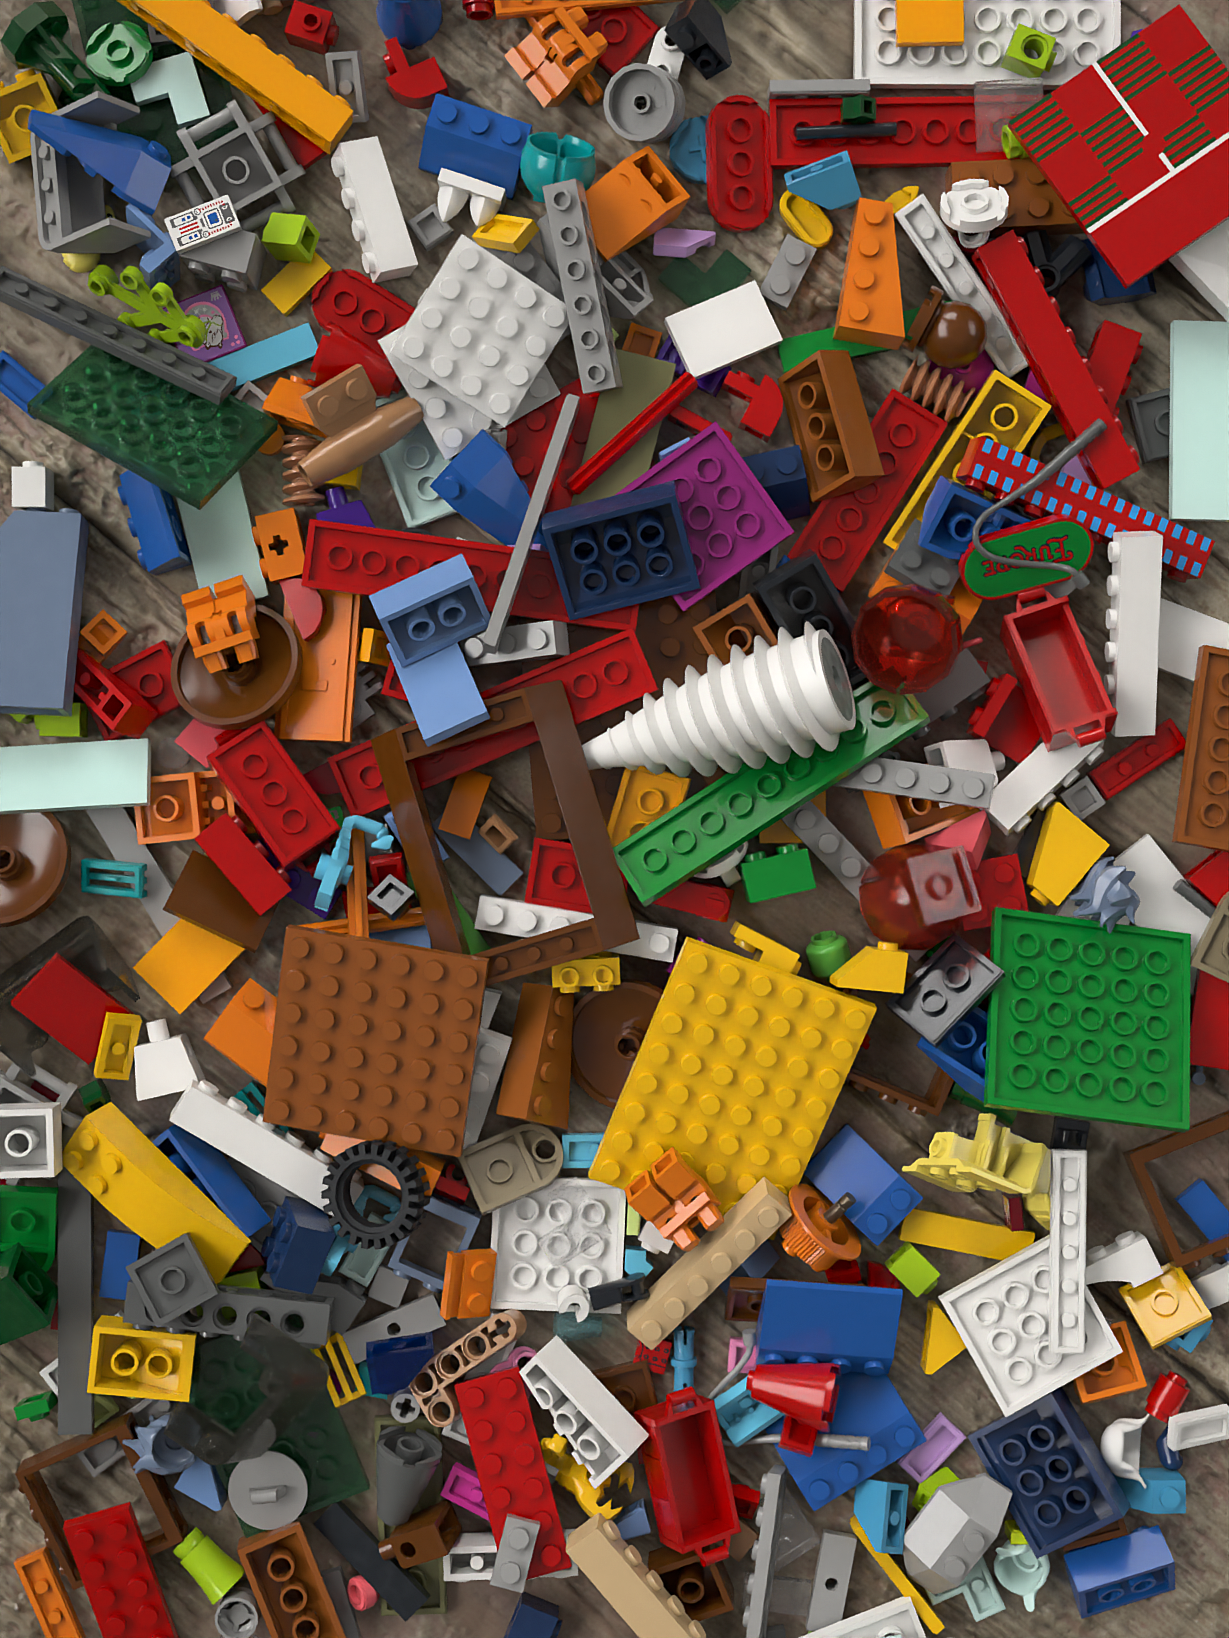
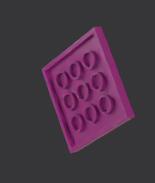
M716 421L615 494L619 495L675 481L701 587L672 595L684 612L794 534V530Z

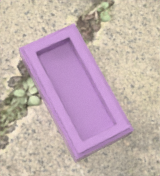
M941 1412L923 1430L927 1441L896 1460L919 1484L929 1478L966 1438L965 1434Z

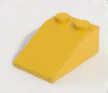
M101 1315L93 1328L87 1393L180 1402L190 1401L196 1333L187 1331L186 1333L175 1334L167 1332L166 1327L157 1328L156 1326H153V1329L140 1330L133 1328L131 1323H123V1317Z

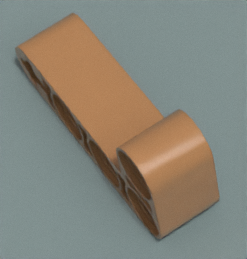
M509 1309L494 1315L413 1371L409 1378L410 1390L432 1425L443 1428L460 1420L462 1414L454 1382L525 1333L527 1322L525 1316L520 1311ZM507 1321H509L511 1327L508 1331L498 1335L496 1330L505 1326ZM478 1336L486 1343L484 1353L477 1348L476 1339ZM451 1355L458 1358L460 1363L459 1370L451 1366ZM425 1372L430 1374L433 1379L432 1388L425 1384ZM442 1402L449 1405L451 1409L450 1417L445 1416L442 1412Z

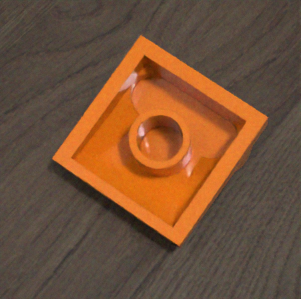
M1126 1321L1109 1325L1123 1352L1073 1380L1074 1391L1079 1397L1081 1405L1118 1397L1147 1387Z

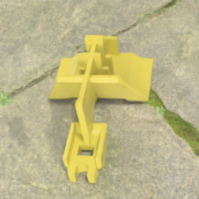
M979 1114V1122L974 1140L959 1137L954 1132L935 1133L929 1147V1158H919L911 1166L902 1167L903 1172L952 1192H974L977 1188H981L987 1191H996L998 1189L1009 1194H1022L1025 1210L1046 1230L1050 1231L1051 1150L1043 1143L1031 1142L1010 1133V1128L996 1125V1115Z

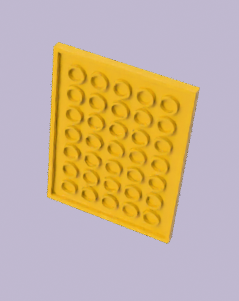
M686 936L588 1171V1177L624 1190L628 1184L646 1169L653 1175L650 1165L673 1146L681 1154L682 1159L695 1173L706 1181L714 1195L717 1196L721 1202L718 1209L722 1216L763 1177L767 1178L783 1192L789 1200V1191L795 1184L798 1186L875 1015L877 1010L875 1003ZM779 1228L768 1239L774 1240Z

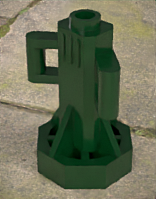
M54 1L34 2L12 19L0 40L5 56L17 69L31 68L51 75L63 88L58 98L63 107L96 91L110 95V92L74 54L67 16Z

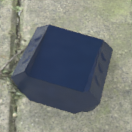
M1090 239L1081 240L1092 253V256L1083 265L1086 276L1083 293L1088 301L1104 306L1136 302L1157 294L1152 272L1125 289Z

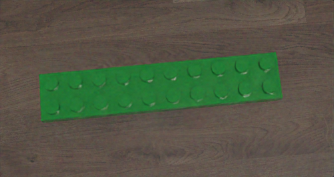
M890 667L853 691L856 724L854 729L840 733L839 742L835 750L827 751L816 742L814 751L808 758L801 757L791 749L790 757L784 764L775 762L768 755L764 766L760 769H754L744 762L737 773H727L615 846L613 850L618 866L643 906L646 907L930 723L928 714L894 668Z

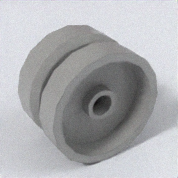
M634 63L622 67L612 76L605 89L603 102L606 119L617 134L628 140L652 144L666 140L678 130L684 118L686 105L682 86L674 75L662 68L642 63ZM646 98L647 105L644 109H642V105L646 104L644 102V99Z

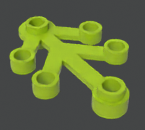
M98 265L89 274L88 287L95 295L104 296L110 294L140 311L132 314L122 312L116 320L135 329L141 326L161 323L170 329L160 331L159 329L152 328L147 335L166 344L180 341L186 346L196 348L200 347L205 341L207 333L205 324L194 315L184 314L173 297V291L165 283L159 282L150 290L144 281L142 272L135 266H127L120 274V281L126 288L136 290L139 294L137 296L118 285L119 278L117 274L106 265ZM166 306L169 313L165 312L162 307Z

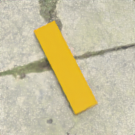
M914 1208L901 1221L898 1238L902 1241L1003 1261L1033 1244L1035 1233L1025 1229L1012 1232L1005 1225Z
M854 1515L849 1519L854 1533L903 1596H910L917 1614L931 1632L937 1635L945 1628L937 1613L907 1577L892 1555L889 1553H879L874 1550L857 1517Z

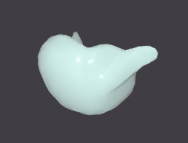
M1007 1540L1002 1547H998L995 1550L997 1552L994 1560L995 1575L1003 1587L1012 1593L1022 1596L1026 1610L1033 1612L1038 1590L1044 1585L1050 1572L1048 1555L1046 1554L1037 1559L1029 1544H1010V1541Z

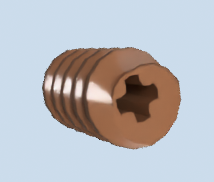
M918 355L900 384L899 392L905 394L912 389L910 397L912 401H916L923 396L922 407L924 408L935 403L933 410L935 415H938L945 409L946 422H949L955 416L959 417L976 388L972 387L969 391L963 393L964 381L961 380L953 387L951 385L953 379L951 373L944 379H940L942 368L937 367L931 373L928 372L930 361L927 359L918 366Z
M284 435L282 439L289 444L282 447V452L290 457L282 460V466L290 470L282 474V479L290 484L284 485L282 492L291 497L283 499L282 504L292 507L313 506L316 501L325 499V495L315 492V488L325 486V484L321 483L310 487L301 476L297 463L322 441L306 435Z

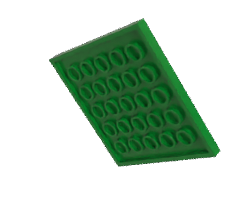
M995 907L992 911L990 961L1003 970L1006 977L988 995L984 1107L1187 1132L1190 1127L1191 934L1115 924L1112 932L1109 934L1106 924L1100 927V921Z

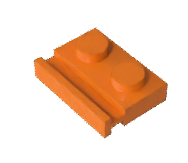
M492 1248L461 1250L460 1253L447 1251L440 1315L445 1320H450V1317L463 1319L489 1316L497 1253Z

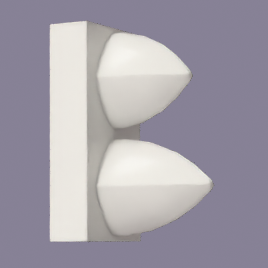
M441 168L437 180L439 185L437 199L442 222H447L456 216L463 208L467 199L471 200L470 212L477 227L489 222L498 210L503 211L507 199L504 188Z

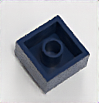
M290 1196L285 1197L282 1207H277L274 1213V1227L270 1237L266 1236L263 1241L261 1255L264 1257L267 1272L270 1274L274 1287L312 1295L336 1234L328 1221L327 1213L306 1200Z

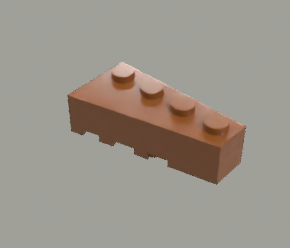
M523 982L512 1033L513 1039L508 1052L496 1110L497 1115L568 1130L574 993H561L560 988Z

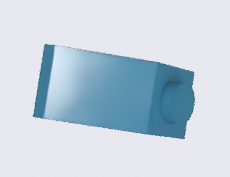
M847 150L784 174L789 192L829 210L849 208L856 203V200H859L860 197L862 198Z
M1139 1468V1474L1146 1485V1489L1139 1481L1114 1475L1131 1505L1130 1508L1151 1514L1186 1513V1480L1177 1470Z
M867 1478L856 1485L853 1512L876 1552L903 1554L908 1484Z

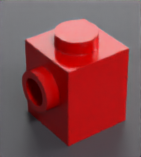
M294 0L284 33L290 45L325 56L330 46L334 47L337 43L339 26L336 24L333 12Z

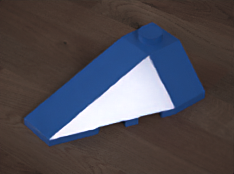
M31 110L28 117V129L62 155L70 157L73 154L85 167V172L93 178L96 175L103 176L115 185L111 190L113 193L152 216L172 169L171 155L163 145L156 141L149 142L140 136Z
M482 429L432 482L430 487L455 511L506 546L516 545L531 501L527 493L529 489L524 480L521 481L511 465L513 461L508 452ZM541 520L534 544H541L548 549L542 531Z
M940 475L925 504L918 545L948 559L960 560L962 553L964 555L965 551L969 548L968 545L972 542V530L977 519L985 510L997 502ZM1004 506L991 514L983 522L979 530V536L1034 520Z

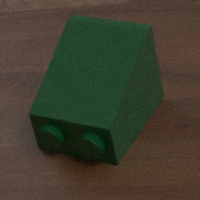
M19 1242L0 1254V1345H3L50 1325L58 1300V1286Z

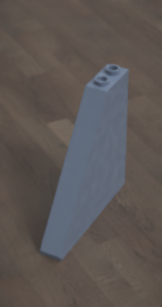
M26 508V511L14 510L0 527L1 714L72 716L89 534L88 521L75 509L62 508L59 509V512H46L42 508Z

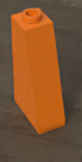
M320 1132L318 1137L324 1140L320 1149L335 1157L344 1152L345 1149L366 1141ZM408 1148L407 1156L412 1157L416 1155L420 1160L415 1164L417 1170L424 1167L427 1173L421 1179L422 1183L429 1181L430 1189L424 1192V1196H431L446 1160L422 1150ZM370 1163L363 1164L358 1168L401 1190L396 1177L385 1167Z

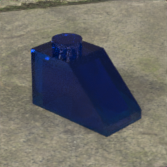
M432 1331L366 1342V1361L372 1395L379 1393L389 1395L398 1390L406 1389L434 1355Z

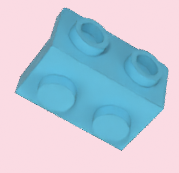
M748 1375L714 1399L718 1422L724 1428L735 1447L741 1446L785 1415L751 1398V1391L746 1390Z

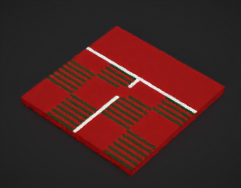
M1180 4L1008 123L1007 127L1125 289L1229 219V70Z

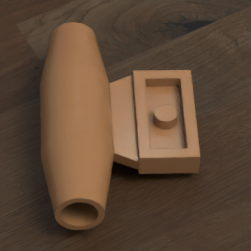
M355 364L301 396L300 398L314 426L328 436L297 463L298 470L305 482L310 487L347 474L394 446L423 420L424 414L418 402L408 396L376 408L377 395L363 366L360 364Z

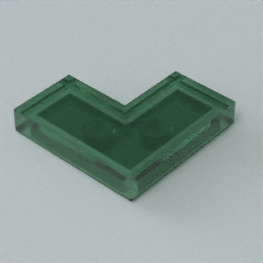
M726 249L706 273L701 271L688 258L675 257L660 274L658 280L687 306L692 307L739 287L751 274L752 270Z

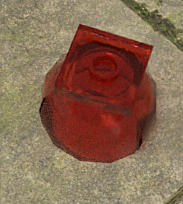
M911 583L885 587L864 602L853 626L851 639L855 663L872 684L893 694H897L899 690L900 695L922 693L928 691L952 674L963 649L961 619L959 613L954 608L956 596L944 595L922 584Z
M904 844L895 846L871 861L860 881L862 884L859 886L860 912L873 935L882 941L897 943L900 950L921 951L931 949L956 932L964 916L983 911L963 845L945 850H938L932 845Z

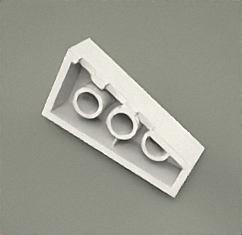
M557 1335L519 1371L542 1409H549L553 1415V1426L560 1436L565 1434L575 1449L571 1454L578 1465L584 1463L592 1475L588 1480L594 1489L625 1462L649 1436L643 1427Z

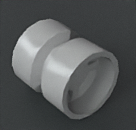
M248 1580L236 1582L223 1596L216 1611L215 1625L218 1632L224 1638H248L254 1633L262 1613Z

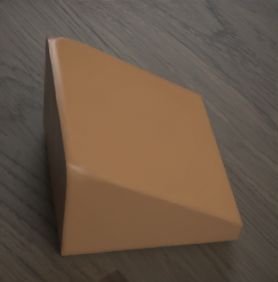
M496 814L492 815L478 830V833L500 855L518 838Z

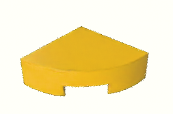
M904 187L890 195L885 202L893 203V213L895 214L917 198L919 187Z

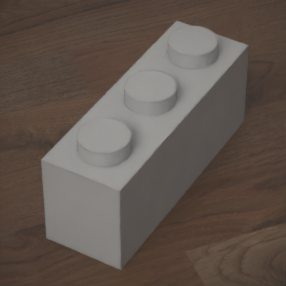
M555 620L505 627L496 655L485 652L483 649V639L486 630L460 641V648L469 668H485L558 658L570 654L567 623Z

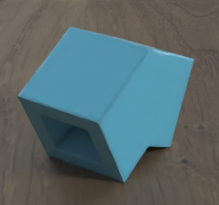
M625 1245L624 1270L629 1275L644 1273L646 1277L654 1268L653 1263L646 1258V1249L642 1246Z

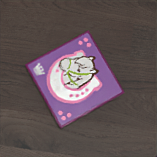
M222 284L177 302L185 315L191 314L198 317L207 329L205 341L200 347L186 346L178 341L174 342L177 349L208 363L248 347ZM164 307L163 310H164L165 312L169 313V311L167 310V308Z

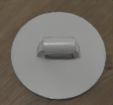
M260 1451L245 1457L235 1467L229 1480L228 1495L233 1510L245 1523L258 1529L274 1530L292 1523L301 1514L308 1497V1485L302 1469L293 1459L275 1451Z

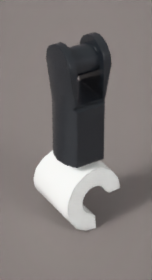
M634 1273L612 1282L590 1287L587 1294L579 1286L567 1285L557 1295L559 1314L566 1312L571 1303H578L574 1310L577 1322L579 1323L587 1317L589 1307L593 1306V1310L596 1311L621 1303L645 1299L650 1295L649 1290L645 1289L643 1283L645 1274ZM631 1286V1292L622 1294L621 1288Z

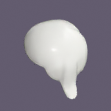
M1150 1413L1142 1419L1119 1418L1115 1420L1103 1432L1100 1443L1101 1455L1111 1472L1121 1478L1139 1481L1145 1489L1146 1485L1139 1474L1140 1439L1142 1425L1148 1420L1151 1415Z

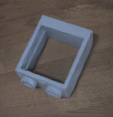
M432 1192L430 1204L424 1206L423 1209L466 1227V1232L457 1253H460L461 1250H467L481 1219V1212ZM409 1236L399 1241L388 1267L392 1268L393 1273L398 1277L411 1280L412 1277L424 1282L423 1286L425 1288L441 1293L444 1276L400 1258Z

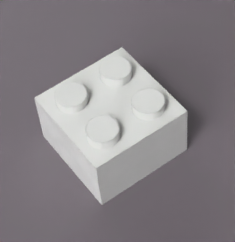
M61 1102L0 1104V1179L55 1177L63 1169Z

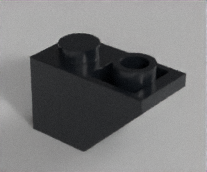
M685 0L677 5L664 31L706 80L729 68L732 60L722 16L708 0Z

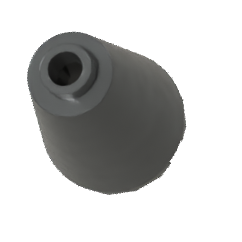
M393 1426L386 1428L379 1434L376 1443L377 1515L389 1526H398L409 1520L441 1462L442 1444L434 1435L425 1430L417 1428L416 1433L405 1432L406 1426Z

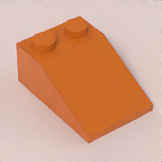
M863 791L883 849L909 843L951 826L980 811L979 808L962 805H952L940 809L939 802Z

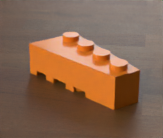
M861 197L858 200L852 218L833 339L899 350L905 339L893 203Z

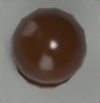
M932 285L928 294L933 299L931 301L925 298L907 333L912 339L905 338L901 347L913 353L916 345L918 347L922 346L927 358L937 366L948 369L964 368L976 361L984 351L988 338L987 324L981 313L968 303L957 300L944 303V300L941 299L944 291Z

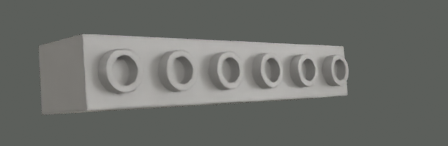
M571 179L542 186L583 394H595L623 388L584 184L577 179Z

